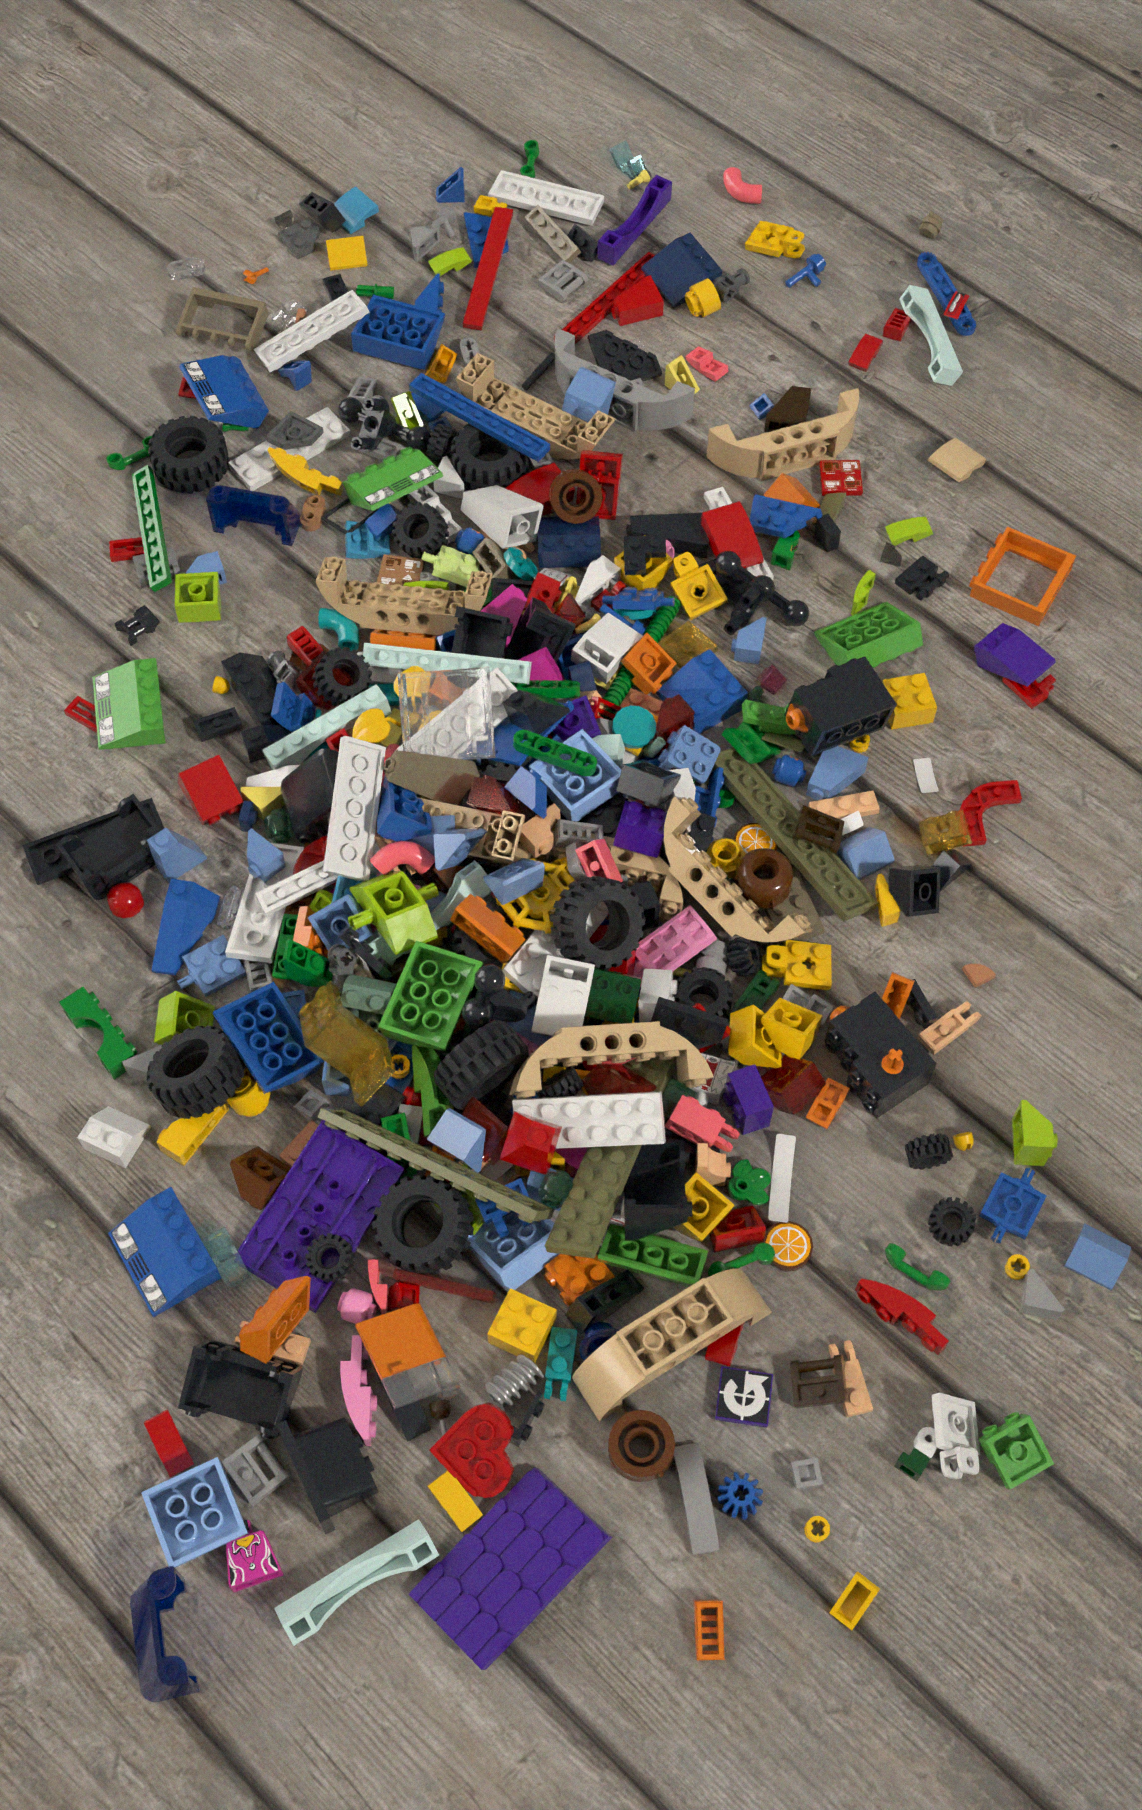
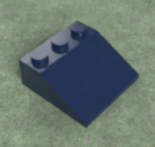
M691 232L673 240L641 267L646 276L651 275L657 289L673 308L686 302L685 294L690 291V286L707 278L713 283L717 277L722 276L723 272Z
M594 516L586 522L576 524L564 521L560 517H541L538 529L539 568L588 567L593 560L601 557L599 516Z

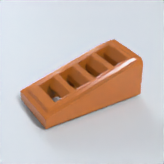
M720 1599L693 1600L696 1660H725L723 1601ZM701 1609H715L716 1614L701 1615ZM701 1621H716V1626L702 1627ZM702 1633H717V1638L702 1639ZM702 1645H717L718 1650L702 1651Z

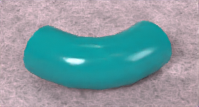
M320 608L318 616L319 628L336 632L338 634V646L342 650L344 647H348L349 651L357 650L360 639L359 630L354 621L348 619L337 610Z

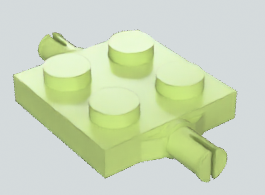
M443 545L436 556L424 552L421 559L433 564V576L464 587L468 585L471 572L480 571V562L475 556Z

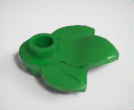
M748 1159L740 1160L735 1164L732 1169L733 1178L728 1183L729 1195L735 1200L746 1199L753 1205L767 1203L769 1196L764 1189L771 1182V1174L765 1169H753Z

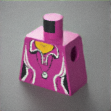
M244 1520L248 1534L226 1544L228 1582L233 1593L284 1576L265 1532L260 1530L253 1533L250 1520Z

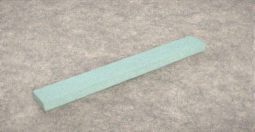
M364 643L363 649L364 662H369L371 666L405 670L411 666H419L425 672L482 679L495 668H498L510 682L529 684L532 662L371 643Z

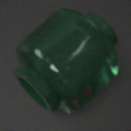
M274 809L271 811V814L265 817V834L273 843H286L294 836L289 815L287 812H284V809Z
M562 1170L546 1173L538 1189L540 1202L555 1210L561 1208L574 1186L570 1175Z

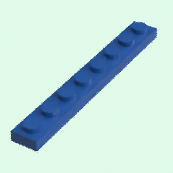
M420 373L409 384V391L537 462L550 451V443L423 373Z

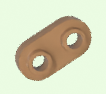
M311 495L305 500L300 523L301 527L306 531H315L321 526L322 516L326 510L325 500L322 496Z

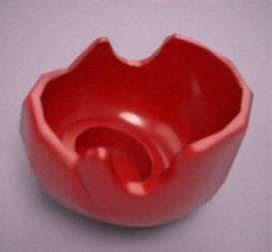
M130 882L119 883L113 886L107 894V901L112 914L120 918L133 917L140 913L144 906L140 889Z

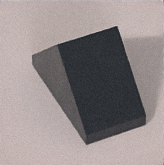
M956 850L943 851L931 866L941 867L940 892L972 865Z

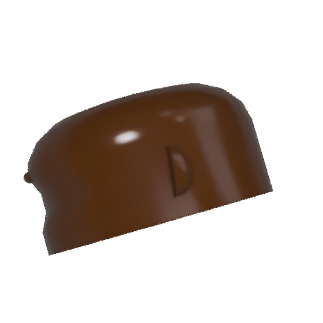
M580 469L562 471L550 486L549 501L552 507L550 511L556 513L562 520L576 524L590 520L601 506L602 484H598L594 477ZM572 487H580L584 491V498L577 505H570L566 500V494Z
M758 848L746 853L740 859L736 867L734 883L743 891L741 895L747 901L750 899L758 908H771L783 903L788 897L792 886L793 870L788 859L780 852L768 848ZM765 871L770 873L773 878L762 880L757 878L755 874Z
M636 1410L625 1412V1415L620 1417L613 1425L609 1434L608 1454L611 1466L621 1476L634 1482H648L659 1477L662 1478L670 1467L674 1456L675 1438L667 1421L651 1411ZM635 1437H646L653 1442L654 1450L648 1457L638 1458L629 1450L628 1445L630 1441Z

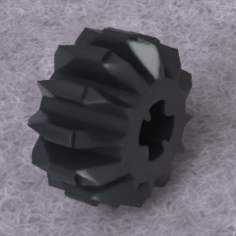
M739 937L730 941V944L727 946L728 954L726 957L729 960L728 965H731V971L735 972L737 976L753 975L759 972V968L762 967L760 961L762 959L760 955L761 949L757 947L756 941Z

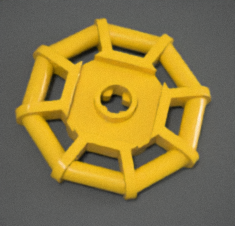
M543 862L545 866L544 872L549 873L548 876L544 875L542 887L504 905H501L497 898L496 902L513 921V926L544 931L546 934L551 933V927H554L553 922L549 919V916L555 913L556 908H553L556 901L561 899L560 893L564 889L569 890L568 885L575 881V879L567 871V866L564 864L556 865ZM558 878H562L567 886L564 887ZM536 892L545 893V895L540 898L536 896ZM512 902H517L521 907L522 911L519 914L512 906ZM527 915H530V916H531L532 918H534V919H539V918L542 917V918H543V922H542V921H537V920L528 919V918H526V917H527Z

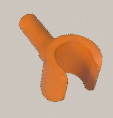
M266 267L256 272L245 270L243 275L247 277L244 281L254 284L257 281V277L269 272V269Z

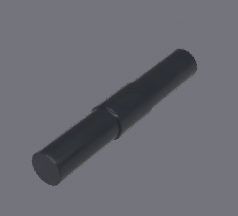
M553 352L522 384L524 390H528L555 360Z

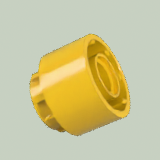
M708 278L690 286V291L685 294L686 304L691 314L695 317L701 315L704 318L721 309L719 295Z
M717 839L710 843L706 853L711 858L709 862L715 868L717 866L720 867L727 874L726 879L730 883L735 880L736 867L740 859L745 855L744 850L739 843L732 839Z
M245 1068L240 1087L236 1088L232 1098L229 1097L226 1101L236 1114L252 1117L266 1109L269 1104L270 1092L264 1094L248 1068Z

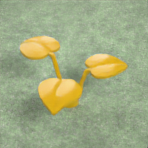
M411 666L401 672L394 681V691L397 696L403 699L409 698L412 713L406 716L404 724L390 717L385 718L384 712L381 709L373 708L366 710L358 717L353 727L352 737L370 743L381 742L390 733L388 722L395 724L403 731L407 730L408 734L412 737L438 716L442 711H434L427 716L426 720H421L415 710L414 698L422 699L426 697L430 690V681L424 669L419 666Z

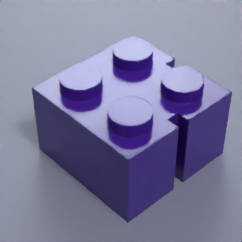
M625 801L613 846L657 858L664 838V824L667 812L660 808L646 809L645 806L636 801Z
M754 1064L728 1073L726 1083H724L725 1092L722 1096L726 1107H730L732 1112H734L732 1114L734 1126L740 1128L742 1135L769 1127L774 1106L756 1065Z

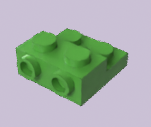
M1018 1412L1007 1415L1004 1418L1006 1423L999 1427L997 1425L986 1427L982 1430L983 1436L978 1438L989 1463L995 1465L1006 1489L1009 1490L1054 1464L1030 1415H1019Z

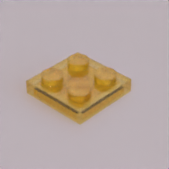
M689 620L658 642L680 669L691 659L709 649L713 653L718 651V645Z

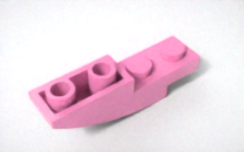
M352 1335L351 1361H340L342 1391L351 1421L365 1446H371V1438H376V1421H372V1411H377V1395H373L371 1387H363V1385L368 1384V1370L364 1369V1360L369 1359V1354L360 1335Z

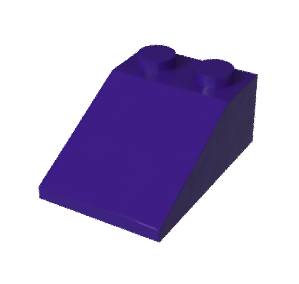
M1004 623L1000 624L974 646L978 667L1025 686H1029L1056 663L1055 658L1021 630Z

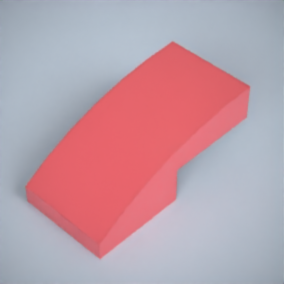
M698 346L685 356L686 360L697 371L715 382L729 372L728 365L713 359V352Z
M368 1260V1274L372 1295L380 1314L383 1315L388 1313V1285L379 1284V1261Z

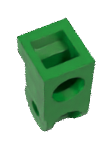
M795 531L786 538H779L772 551L771 565L790 571L795 551L798 549L800 538L798 531Z

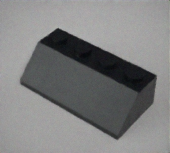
M240 652L221 661L225 678L229 681V684L257 726L281 725L271 716L278 684L277 678L273 675V671L263 656Z

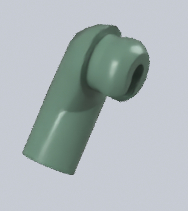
M657 737L653 743L645 745L643 747L644 756L655 758L665 746L666 741L662 737Z

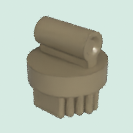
M930 210L921 222L920 234L934 239L940 232L944 219Z

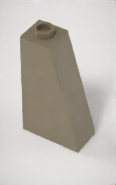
M395 750L391 757L386 759L383 767L387 781L434 801L457 805L480 776L475 762L470 760Z

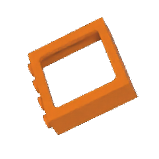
M1007 527L1003 534L999 533L997 536L995 548L991 547L986 556L987 561H982L980 564L978 576H973L969 587L972 588L970 597L1039 626L1072 570L1076 555ZM1010 551L1057 571L1037 607L986 585L1005 552Z

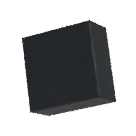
M828 513L822 515L821 518L816 520L814 535L826 552H830L839 547L841 530Z

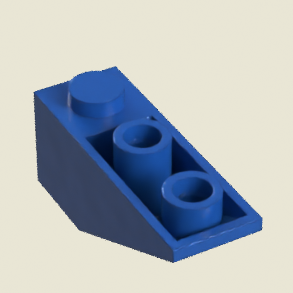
M436 274L415 300V306L442 312L440 307H443V295L440 294H444V282H440V274Z

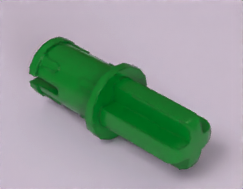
M377 284L375 286L357 285L356 295L364 297L376 295L394 299V286H377Z

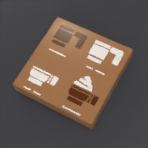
M384 554L377 582L403 586L404 583L420 581V572H423L425 561L418 558Z

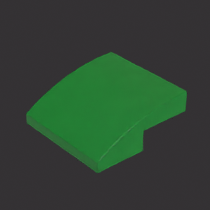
M742 722L738 728H726L721 734L749 764L768 760L782 751L776 744L762 740L765 732L759 731L758 725Z

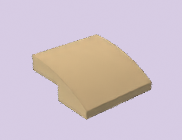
M954 438L937 449L929 457L928 461L957 482H961L969 478L973 470L982 467L986 458L957 438Z

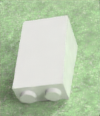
M495 485L464 492L460 510L502 549L536 541L543 505Z

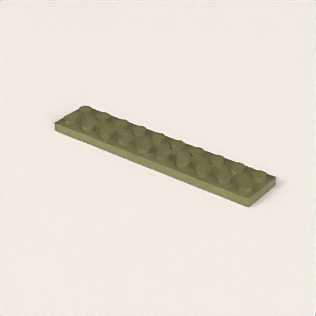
M734 748L721 751L712 770L714 771L718 767L723 768L724 784L844 922L875 909L878 905L877 900L836 854L829 852L827 848L802 838L801 840L793 838L799 811L757 763L749 764Z
M655 1056L650 1061L636 1062L633 1059L625 1063L612 1094L662 1092L663 1096L676 1065L675 1058L660 1060L659 1056ZM642 1145L587 1148L545 1243L547 1252L595 1258Z
M321 1108L318 1118L325 1120L326 1126L336 1130L341 1128L346 1131L345 1135L353 1139L359 1140L362 1138L367 1141L366 1145L377 1150L383 1148L388 1151L387 1155L398 1160L404 1158L410 1161L408 1165L415 1169H427L431 1171L430 1176L442 1181L447 1179L453 1182L452 1186L462 1191L468 1189L474 1192V1197L485 1202L491 1200L497 1203L496 1207L502 1211L510 1212L512 1210L518 1213V1218L525 1222H541V1220L551 1219L555 1209L343 1108Z

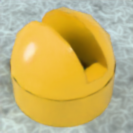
M216 676L213 682V693H227L230 689L229 681L224 677Z
M963 1132L953 1136L954 1144L959 1150L966 1151V1149L972 1148L974 1144L972 1132Z

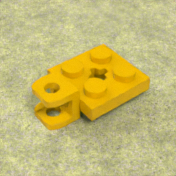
M760 220L745 242V250L780 257L783 252L785 257L800 258L805 251V246L800 244L804 239V233L794 230L793 227Z
M689 552L674 558L673 571L677 579L672 581L670 586L690 621L728 601L708 564L699 568L696 560ZM696 588L705 591L701 597L694 595Z
M785 940L784 946L771 945L767 947L766 954L761 959V969L767 972V976L782 978L784 975V985L787 986L793 984L796 987L830 990L832 987L831 945ZM809 961L813 966L807 969L806 965L802 964V962Z

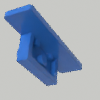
M718 767L710 774L708 789L695 785L694 801L699 806L697 810L715 817V826L717 823L716 809L721 801L719 792L724 783V777L722 776L723 768Z

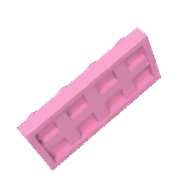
M689 905L639 942L640 945L636 950L634 976L643 977L644 969L672 970L673 972L717 940V938L693 907Z

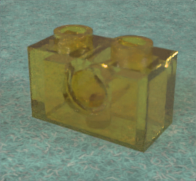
M963 810L950 811L945 815L928 817L918 822L923 846L928 855L972 843Z

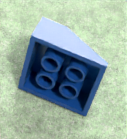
M711 649L691 659L656 692L663 702L670 704V711L681 724L698 734L742 711V703L748 698V692Z

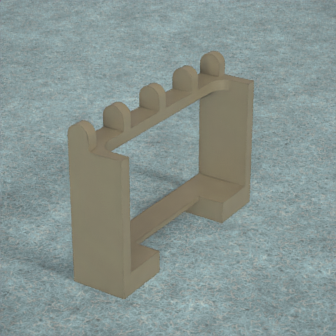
M192 287L177 325L176 335L186 337L188 332H192V338L197 339L199 334L211 336L210 341L213 343L216 342L217 338L229 340L228 345L232 347L235 345V342L245 344L246 350L254 352L253 349L258 344L269 312L266 303L263 301ZM214 304L246 310L248 316L255 317L248 337L191 325L198 305L213 308Z

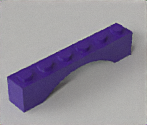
M658 175L650 181L638 205L628 219L618 228L607 230L598 240V259L613 266L671 200L672 181Z

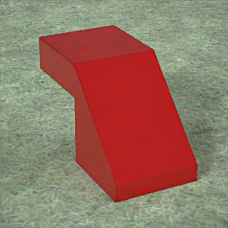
M168 1409L144 1421L148 1434L169 1477L194 1465Z

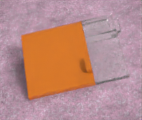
M413 1304L356 1323L355 1327L394 1409L435 1394L438 1399L444 1398V1400H450L458 1395L457 1390L461 1385L421 1304Z

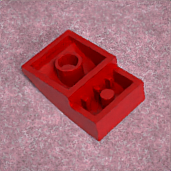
M582 450L580 470L589 473L597 480L598 484H602V503L595 516H599V519L616 520L623 454ZM577 487L576 505L584 498V491L580 487Z
M555 463L543 466L517 479L505 489L541 503L543 505L541 516L552 513L550 511L552 507L549 501V490L553 480L561 473V470ZM574 487L569 489L566 494L567 502L573 501Z
M740 501L702 513L701 525L709 538V546L716 558L721 552L730 550L737 553L740 557L743 568L764 562L754 529Z

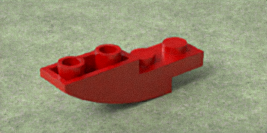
M867 1279L858 1281L855 1289L857 1296L865 1304H870L876 1310V1314L881 1320L889 1322L893 1326L900 1319L903 1327L908 1332L915 1333L921 1339L923 1346L930 1352L934 1351L939 1355L946 1348L949 1340L932 1325L936 1315L925 1305L889 1285Z

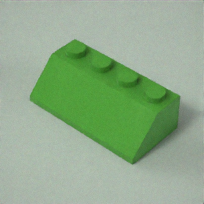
M610 1223L598 1254V1260L611 1266L690 1287L702 1279L708 1250L654 1235L636 1241H625V1227Z

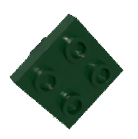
M594 968L585 1016L620 1024L632 1023L642 977Z

